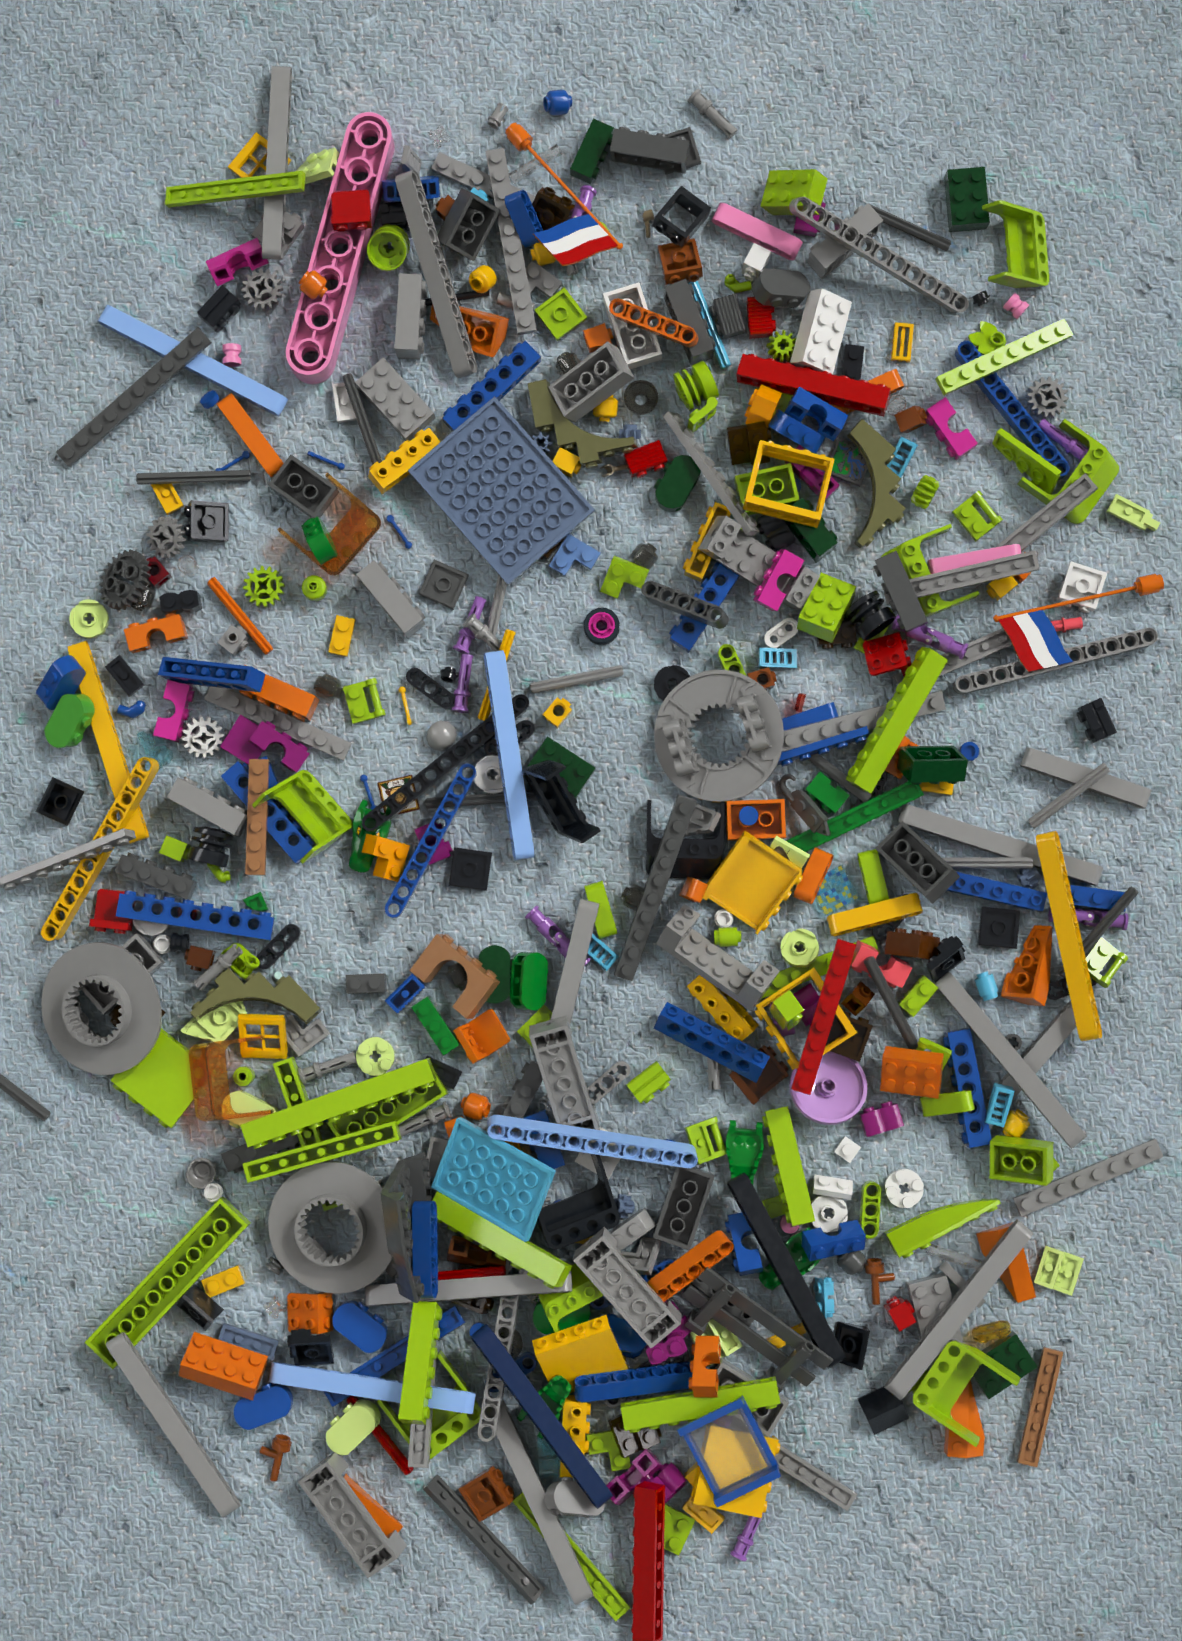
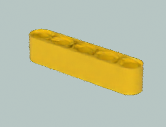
M912 893L835 913L826 918L831 936H839L923 913L918 893Z

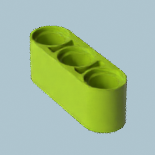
M730 644L722 645L717 654L722 669L729 670L730 667L734 666L739 669V673L746 675L734 647ZM728 649L732 655L730 658H724L721 655V651Z
M872 849L857 853L868 903L873 904L888 900L889 895L878 851Z
M603 881L585 885L584 888L588 901L600 903L595 921L599 939L618 934Z
M971 1090L939 1094L938 1099L920 1097L923 1117L975 1110Z
M871 1180L864 1182L861 1188L859 1221L863 1231L867 1224L874 1226L873 1232L866 1234L868 1239L876 1237L879 1232L881 1188L876 1182ZM870 1185H875L876 1192L873 1195H868L866 1191ZM870 1204L874 1205V1213L866 1214V1207Z

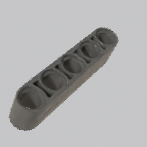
M647 581L642 586L643 595L652 604L718 629L724 628L728 624L729 618L727 614L717 605L654 581ZM688 602L685 607H682L684 603ZM704 608V611L698 614V612ZM721 615L719 619L715 620L716 616Z

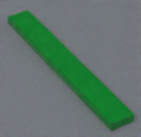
M908 781L827 821L830 831L829 836L817 832L813 833L809 829L786 841L804 852H808L924 794L919 785Z

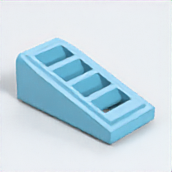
M901 436L893 454L905 463L901 465L893 461V458L886 466L890 468L892 464L900 468V472L892 468L890 469L901 478L918 444ZM903 443L906 446L912 448L911 451H908L900 447L901 444ZM898 450L907 454L908 457L905 458L897 454Z
M759 648V668H797V649ZM765 653H769V663H765ZM773 653H776V663H773ZM780 653H784V663H780ZM788 653H791V664H788Z
M592 934L593 940L590 943L587 955L607 971L619 956ZM596 943L599 944L598 947L593 951V953H591L590 951L596 945ZM602 949H605V951L600 955V957L597 958L596 956L598 955V953ZM609 953L611 956L607 959L605 963H603L602 960Z
M994 1083L985 1123L1000 1127L1005 1126L1015 1092L1013 1087ZM999 1092H1003V1093H1007V1094H1006V1096H1005V1095H1001V1094H998V1093H999ZM996 1100H1004L1005 1103L996 1102ZM994 1107L1002 1108L1003 1111L994 1110ZM992 1114L1001 1116V1119L993 1118L991 1116Z

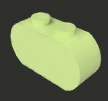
M243 1090L230 1093L222 1104L224 1118L230 1121L229 1125L238 1129L241 1124L279 1111L276 1106Z
M361 1399L354 1405L350 1402L342 1410L344 1414L341 1417L337 1415L329 1423L331 1427L326 1432V1442L333 1452L339 1455H348L378 1426L381 1421L380 1411L369 1400Z

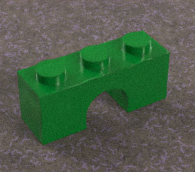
M429 996L411 1007L443 1056L460 1045Z

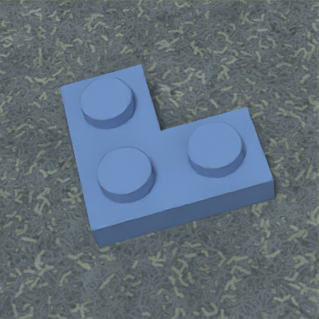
M568 534L549 567L563 576H566L574 561L592 570L601 553Z

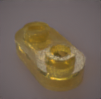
M1004 1320L980 1325L972 1329L973 1340L978 1343H987L989 1340L997 1338L1003 1339L1011 1333L1010 1323Z

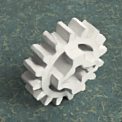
M199 715V720L193 717V723L186 722L185 724L188 728L182 729V732L186 734L181 737L182 740L186 741L183 746L185 748L189 747L188 752L190 754L194 752L196 757L201 753L206 758V753L208 752L210 755H213L212 750L219 751L220 749L217 745L222 744V741L219 739L224 736L223 733L219 732L222 727L220 725L216 726L217 721L215 719L210 722L211 718L209 716L205 720L201 715ZM206 725L211 726L214 731H208ZM202 733L206 735L203 740L199 738L202 736ZM191 742H197L199 748L194 747Z

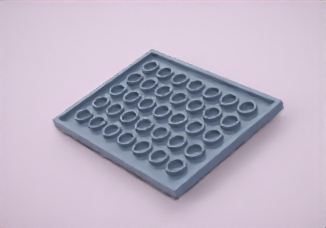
M495 396L408 470L412 477L508 586L595 512V509Z

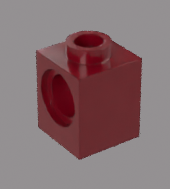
M155 556L146 559L149 561L147 566L151 567L147 573L151 574L152 568L159 567V573L148 578L158 589L172 576Z

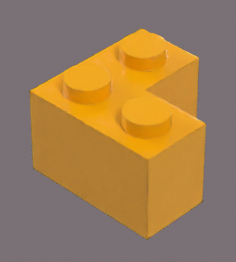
M761 384L759 390L755 388L744 415L747 417L745 424L764 421L768 428L782 392Z
M366 834L362 853L377 857L373 876L398 882L403 873L410 845Z

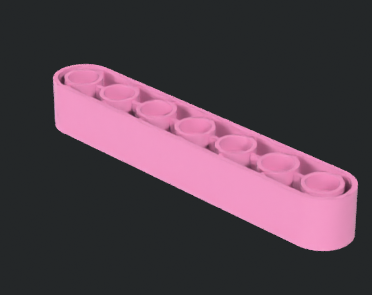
M361 113L355 116L347 126L307 270L308 272L315 270L327 281L330 279L337 280L338 286L334 290H327L322 298L318 296L316 299H311L301 292L286 346V358L294 375L300 381L307 384H319L326 381L335 369L367 253V244L372 235L383 195L382 181L387 180L394 155L395 145L390 125L384 117L377 113ZM368 137L378 138L377 143L370 146L364 145L363 141ZM365 172L368 174L367 179L364 181L356 182L353 180L354 175L357 173ZM368 190L370 193L372 228H367L366 230L353 229L344 232L334 231L331 224V216H333L331 194L340 191ZM344 243L348 245V250L343 254L333 252L334 247L338 244ZM317 316H327L328 322L326 325L317 327L313 324ZM315 351L318 353V359L315 362L306 363L303 361L304 355L307 352Z

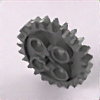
M131 549L129 552L124 550L123 554L118 553V558L112 557V564L107 563L109 568L104 569L105 575L100 577L103 579V582L99 586L103 588L99 590V593L102 594L100 598L104 600V604L118 611L120 609L126 610L127 606L131 608L132 602L137 604V597H143L141 592L147 590L144 586L149 584L147 578L151 576V574L147 573L151 569V567L147 566L149 564V561L146 560L147 557ZM116 575H120L134 582V585H130L116 578Z

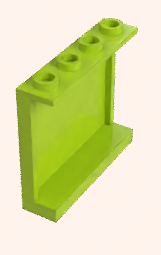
M161 1028L158 1039L147 1057L133 1068L115 1074L110 1081L114 1083L113 1087L121 1093L123 1091L129 1095L128 1099L135 1104L140 1103L148 1115H155L159 1118L158 1122L162 1126L173 1128L217 1071Z

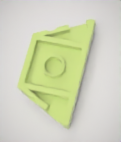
M336 148L324 149L316 154L312 153L296 171H303L306 174L305 184L332 177L334 175L332 166L334 168L337 165L340 153Z
M243 1001L223 1005L207 1013L198 1021L193 1017L180 1031L186 1035L222 1044L238 1028V1014H247Z

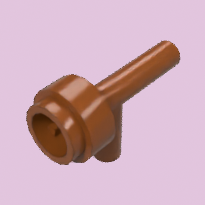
M869 1258L867 1263H865V1272L871 1274L872 1304L874 1305L880 1304L879 1282L895 1280L894 1273L881 1274L884 1273L885 1269L884 1263L880 1258Z
M277 1434L272 1440V1449L264 1446L260 1449V1454L274 1458L270 1475L271 1481L278 1480L283 1453L289 1452L291 1449V1438L287 1435Z

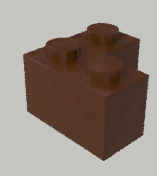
M895 928V932L887 931L885 954L926 960H930L935 955L938 956L937 947L939 946L940 938L933 937L931 932L912 930L911 933H906L907 929Z

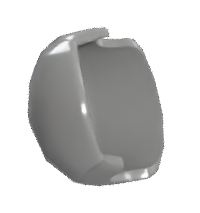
M441 720L430 726L426 739L428 745L434 750L445 751L453 745L457 733L455 727L450 722Z
M207 1158L194 1159L190 1162L186 1171L187 1182L193 1188L204 1189L208 1184L212 1183L216 1175L214 1163Z

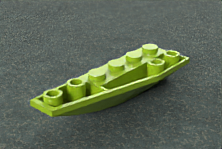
M997 1198L953 1203L919 1214L884 1233L894 1253L899 1258H907L914 1254V1250L918 1248L922 1250L931 1245L930 1242L952 1230L962 1227L968 1221L980 1218V1215L987 1211L989 1213L998 1208L997 1205L1001 1204V1202Z

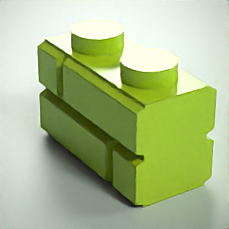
M921 975L906 992L904 998L900 999L898 1004L910 1017H914L937 991L938 987L927 977Z
M655 1061L626 1085L640 1103L644 1101L646 1104L655 1097L653 1093L658 1089L661 1092L670 1085L668 1082L671 1079L659 1063Z

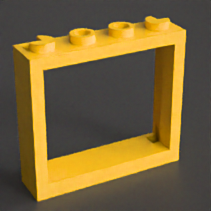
M760 440L743 510L818 528L835 459L826 457L825 454L818 455L811 453L809 450H798L789 445L782 446L774 444L772 441ZM762 455L825 471L816 511L752 496Z
M812 968L755 1006L757 1008L754 1011L760 1021L765 1020L768 1025L765 1029L771 1037L775 1036L778 1040L776 1046L780 1052H786L789 1057L786 1061L792 1070L797 1069L799 1061L764 1007L808 978L812 979L821 993L824 981L815 968ZM839 1004L835 1016L847 1033L825 1046L823 1055L857 1033Z

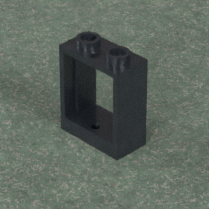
M680 186L655 216L652 226L656 231L667 236L674 244L683 248L708 218L711 207L683 186ZM675 203L696 217V220L686 232L664 217Z

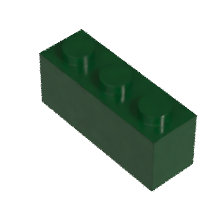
M593 118L570 167L571 176L591 184L593 179H597L600 172L598 167L601 162H605L608 155L606 150L609 145L611 146L614 127Z

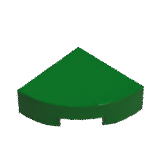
M261 892L243 899L244 903L253 910H269Z

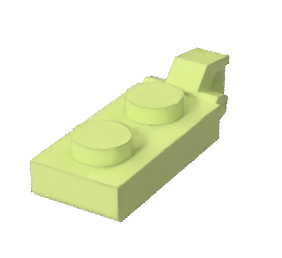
M1118 494L1114 496L1106 511L1142 530L1148 528L1156 531L1160 525V522L1152 519L1153 514L1149 510Z

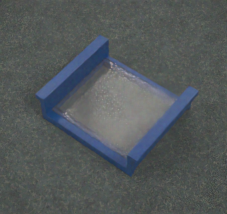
M743 1395L737 1400L677 1428L680 1437L684 1436L714 1494L713 1501L717 1508L781 1477L779 1464Z

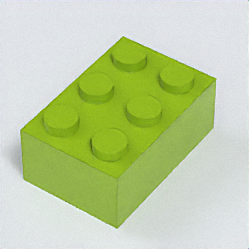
M816 169L769 170L760 207L771 215H793L790 212L789 205L793 199L798 197H806L821 206L828 178ZM801 201L797 203L799 211L803 210V203ZM815 211L813 215H819V213Z
M791 463L758 470L752 496L791 506L800 500ZM752 472L736 475L734 478L738 500L743 504ZM747 510L745 511V512L748 514V516H749V515H753V514H757V513H755V512H751V511H747Z
M821 572L798 617L797 629L832 643L845 618V612L850 608L854 600L856 586Z
M996 1135L990 1140L989 1179L1047 1186L1053 1180L1054 1142Z

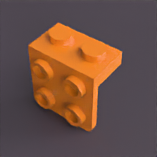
M493 1009L485 1011L469 1023L453 1030L457 1041L461 1043L467 1058L472 1064L486 1058L510 1042V1037Z
M289 1293L287 1295L289 1332L298 1329H311L312 1334L333 1331L332 1293Z

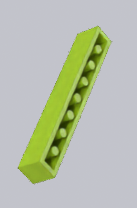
M923 646L916 652L914 661L907 668L902 682L897 685L894 696L888 701L883 715L877 720L875 729L868 736L864 748L858 753L857 760L849 769L845 780L862 791L870 794L873 792L948 661L946 658L931 648Z
M789 990L773 1001L769 1011L782 1030L785 1028L790 1030L802 1019L804 1009Z
M290 1057L274 1063L273 1067L287 1107L309 1101L305 1086L302 1084L295 1058ZM309 1126L304 1127L305 1131L297 1134L301 1146L323 1140L319 1126L310 1129ZM329 1201L325 1204L321 1203L324 1211L338 1207L336 1201L332 1204H329Z
M397 1120L251 1160L242 1165L247 1183L395 1142L402 1138Z
M436 1192L432 1201H435L437 1205L438 1223L444 1222L451 1231L456 1233L459 1231L464 1234L463 1238L471 1242L475 1240L480 1243V1248L486 1251H494L497 1258L511 1261V1266L519 1270L525 1269L528 1271V1276L534 1279H542L545 1286L551 1289L563 1286L572 1268L570 1264L530 1241L524 1242L444 1194Z
M776 1376L718 1386V1398L694 1397L693 1391L621 1403L620 1408L624 1430L634 1433L641 1431V1428L645 1427L657 1429L662 1424L674 1426L680 1424V1421L685 1420L690 1423L737 1400L742 1395L751 1412L757 1411V1408L765 1407V1409L776 1408L777 1404H781ZM737 1409V1410H735V1411H733V1412H731V1413H728V1414H726V1415H727V1416L736 1415V1414H738V1411H739V1410Z

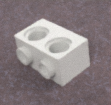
M756 243L753 244L743 263L741 274L744 275L745 279L751 282L756 280L769 262L770 250Z

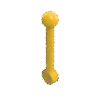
M401 686L398 691L402 696L407 723L412 725L405 696L406 688Z

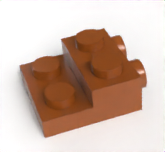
M695 238L689 239L683 248L674 243L658 245L666 284H673L683 279L696 282L699 278L703 277Z
M494 1466L479 1473L474 1479L463 1484L458 1489L479 1522L507 1507L515 1499L512 1487L506 1486L502 1480V1472L499 1469H495Z

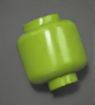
M311 575L304 579L301 589L308 600L317 602L326 596L327 585L321 577Z

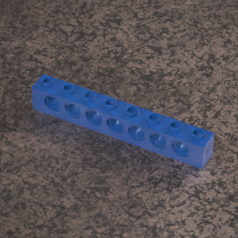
M125 890L124 894H119L116 911L117 917L271 940L275 918L271 917V913L260 911L259 915L252 914V910L240 909V912L232 911L233 907L222 905L221 909L213 908L214 904L203 902L202 906L194 905V901L184 899L182 903L175 902V898L165 896L163 900L155 899L156 895L144 893V897L136 896L137 892ZM138 900L143 903V909L139 912L133 908L134 902ZM157 903L163 907V911L159 915L154 914L152 911L153 906ZM176 906L182 909V915L178 918L172 915V909ZM196 909L201 912V918L198 921H194L191 918V912ZM215 912L221 916V920L217 924H213L210 921L211 914ZM234 915L240 919V923L236 927L231 926L229 923L230 917ZM253 918L259 921V927L255 930L250 929L248 926V922Z

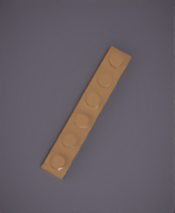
M249 759L245 875H266L268 800L256 808H253L252 804L263 792L269 789V759Z
M1047 1347L1042 1349L1017 1458L1018 1463L1033 1467L1038 1466L1063 1352Z

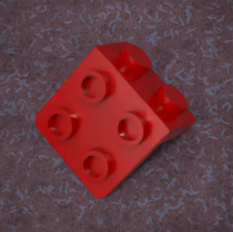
M368 190L340 191L331 194L333 215L331 216V224L334 231L344 232L353 229L366 230L367 228H372L370 193Z
M899 632L863 643L867 666L871 676H877L901 669L903 676H905V672L911 666L912 661L910 656H906L905 651L909 650L906 639L902 640Z
M99 889L97 891L94 919H90L89 926L95 927L94 931L106 932V928L114 929V933L125 934L126 930L132 931L133 919L116 916L119 894H124L125 891Z

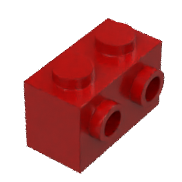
M893 1296L886 1300L887 1304L883 1306L894 1326L899 1331L917 1322L912 1314L915 1310L907 1299L903 1300L901 1296Z

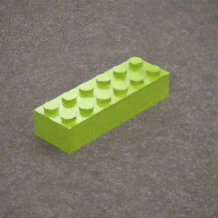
M435 1072L437 1080L433 1081L434 1085L425 1089H421V1086L416 1087V1092L406 1096L399 1093L396 1095L397 1098L384 1103V1100L378 1101L379 1105L366 1109L365 1106L360 1107V1112L349 1116L343 1113L341 1114L342 1118L330 1123L328 1122V1125L336 1137L397 1120L399 1125L448 1094V1091Z

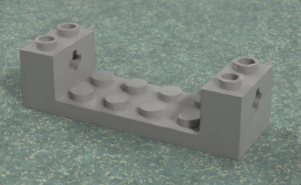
M717 516L698 549L753 585H761L764 581L763 574L767 568H771L773 564L772 558L776 552L755 538L746 535L740 529L742 525L728 516ZM801 566L796 577L790 578L785 574L780 575L777 579V587L786 594L782 603L791 609H801L820 576L805 566Z
M684 904L666 925L656 944L745 1008L752 1011L773 983L779 970L765 960L762 961L755 972L750 970L695 931L693 927L700 914Z
M567 1015L529 1026V1037L556 1123L600 1130L595 1105L591 1102L572 1041V1031Z
M603 1227L575 1251L573 1261L646 1344L653 1348L681 1324L682 1314L670 1300H667L665 1303L618 1251L616 1248L617 1240Z
M334 1452L308 1470L298 1483L366 1577L369 1578L396 1560L407 1545L396 1530L387 1536L384 1534L341 1475L349 1465L342 1455Z

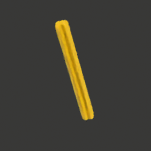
M509 629L505 630L499 651L504 650L506 661L515 636V632ZM488 686L478 714V719L482 721L489 717L491 711Z

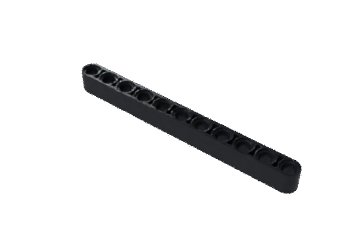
M519 694L512 698L515 720L528 709L529 699L525 695ZM523 700L526 706L519 709L516 707L515 702ZM492 715L366 814L362 819L364 831L368 833L376 832L495 737V732H488L485 729L487 724H493ZM477 735L481 738V742L473 744L470 738ZM458 747H463L466 750V754L458 756L455 750ZM443 759H448L451 762V766L443 768L440 762ZM428 771H433L436 774V778L428 780L425 774ZM413 783H419L421 790L413 792L410 786ZM398 795H404L406 802L398 804L395 798ZM383 807H389L391 814L382 816L380 810ZM374 819L376 821L375 827L367 828L365 826L366 820Z
M743 1172L727 1182L728 1188L811 1341L816 1347L833 1358V1362L827 1367L829 1369L846 1358L749 1177Z

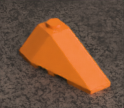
M432 304L430 320L439 326ZM459 306L472 350L479 354L494 357L506 338L509 318Z
M1033 926L1023 944L1024 949L1020 957H1016L1014 961L1016 963L1011 973H1007L1004 979L1001 997L1026 1005L1045 1006L1050 984L1052 926Z
M1013 1222L976 1233L981 1252L985 1257ZM1022 1248L1000 1276V1279L1017 1303L1036 1298L1024 1248Z
M970 1380L953 1405L951 1416L955 1421L979 1436V1444L977 1447L973 1446L946 1427L944 1453L947 1457L972 1458L983 1456L985 1436Z
M347 1474L343 1476L386 1536L394 1530L399 1532L403 1528V1525L352 1478Z

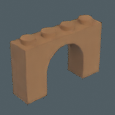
M436 934L409 971L422 982L428 983L433 980L447 962L454 960L460 963L467 973V985L452 1007L466 1019H473L499 985L500 981L496 979L497 975L491 970L486 971L478 959L467 955L468 951L464 947L454 944V939L448 934Z

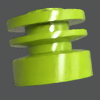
M391 224L379 227L367 244V255L371 263L375 267L386 271L397 269L403 264L410 251V240L407 233L397 225ZM388 242L392 243V249L388 248Z
M703 360L691 365L692 375L686 369H682V376L679 372L673 374L677 394L689 411L694 409L693 401L696 406H701L700 396L706 402L710 397H719L715 380Z

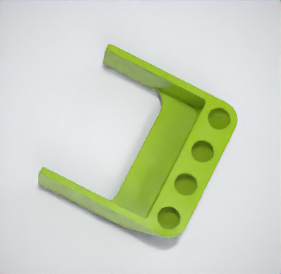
M1003 200L983 205L982 210L997 214L1003 219L1007 251L1006 262L1008 265V272L989 276L988 281L1012 288L1047 286L1049 283V267L1043 215L1038 211Z
M1064 419L1058 427L1088 447L1089 450L1057 494L1050 495L1044 492L1025 477H1022L1017 485L1047 505L1086 473L1098 489L1064 517L1073 524H1080L1087 518L1117 476L1119 465L1105 446Z
M948 524L908 540L885 552L881 557L897 551L909 579L930 575L920 549V543L948 532L952 526ZM976 591L949 602L944 601L939 593L919 597L918 600L925 616L929 617L974 599L980 593Z
M306 770L297 772L263 792L252 804L253 808H256L269 799L278 800L315 841L317 846L313 847L300 860L302 864L327 849L352 827L350 817L317 779Z
M576 1263L571 1265L572 1268L570 1270L572 1272V1292L537 1294L554 1332L560 1331L558 1322L562 1317L604 1296Z
M950 1341L945 1345L915 1391L913 1402L920 1410L977 1447L980 1437L952 1418L951 1409L981 1364L986 1365L1015 1386L1019 1384L1020 1377L981 1350L958 1341Z
M441 1350L438 1351V1359L457 1383L454 1389L472 1392ZM476 1398L473 1414L433 1408L430 1459L479 1423L481 1407ZM377 1400L380 1407L409 1444L411 1424L401 1423L387 1401Z

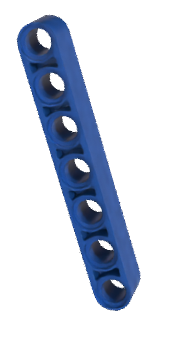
M690 1361L581 1375L575 1378V1399L578 1402H591L689 1389V1377L693 1375V1372L690 1371Z

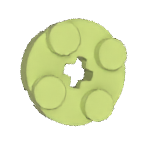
M87 599L80 601L75 608L73 607L70 612L69 621L71 627L80 636L95 638L105 633L109 624V615L106 608L99 602ZM88 614L94 617V621H91V624L84 620L88 617Z
M796 929V931L788 932L781 941L782 958L791 966L807 968L818 957L819 944L815 935L809 930ZM803 944L805 950L797 952L795 946Z
M371 1037L359 1045L356 1052V1061L364 1073L379 1076L386 1073L392 1067L395 1061V1052L388 1041L381 1037ZM373 1051H376L377 1054L381 1055V1057L378 1058V1062H374V1059L370 1058V1055L373 1054Z

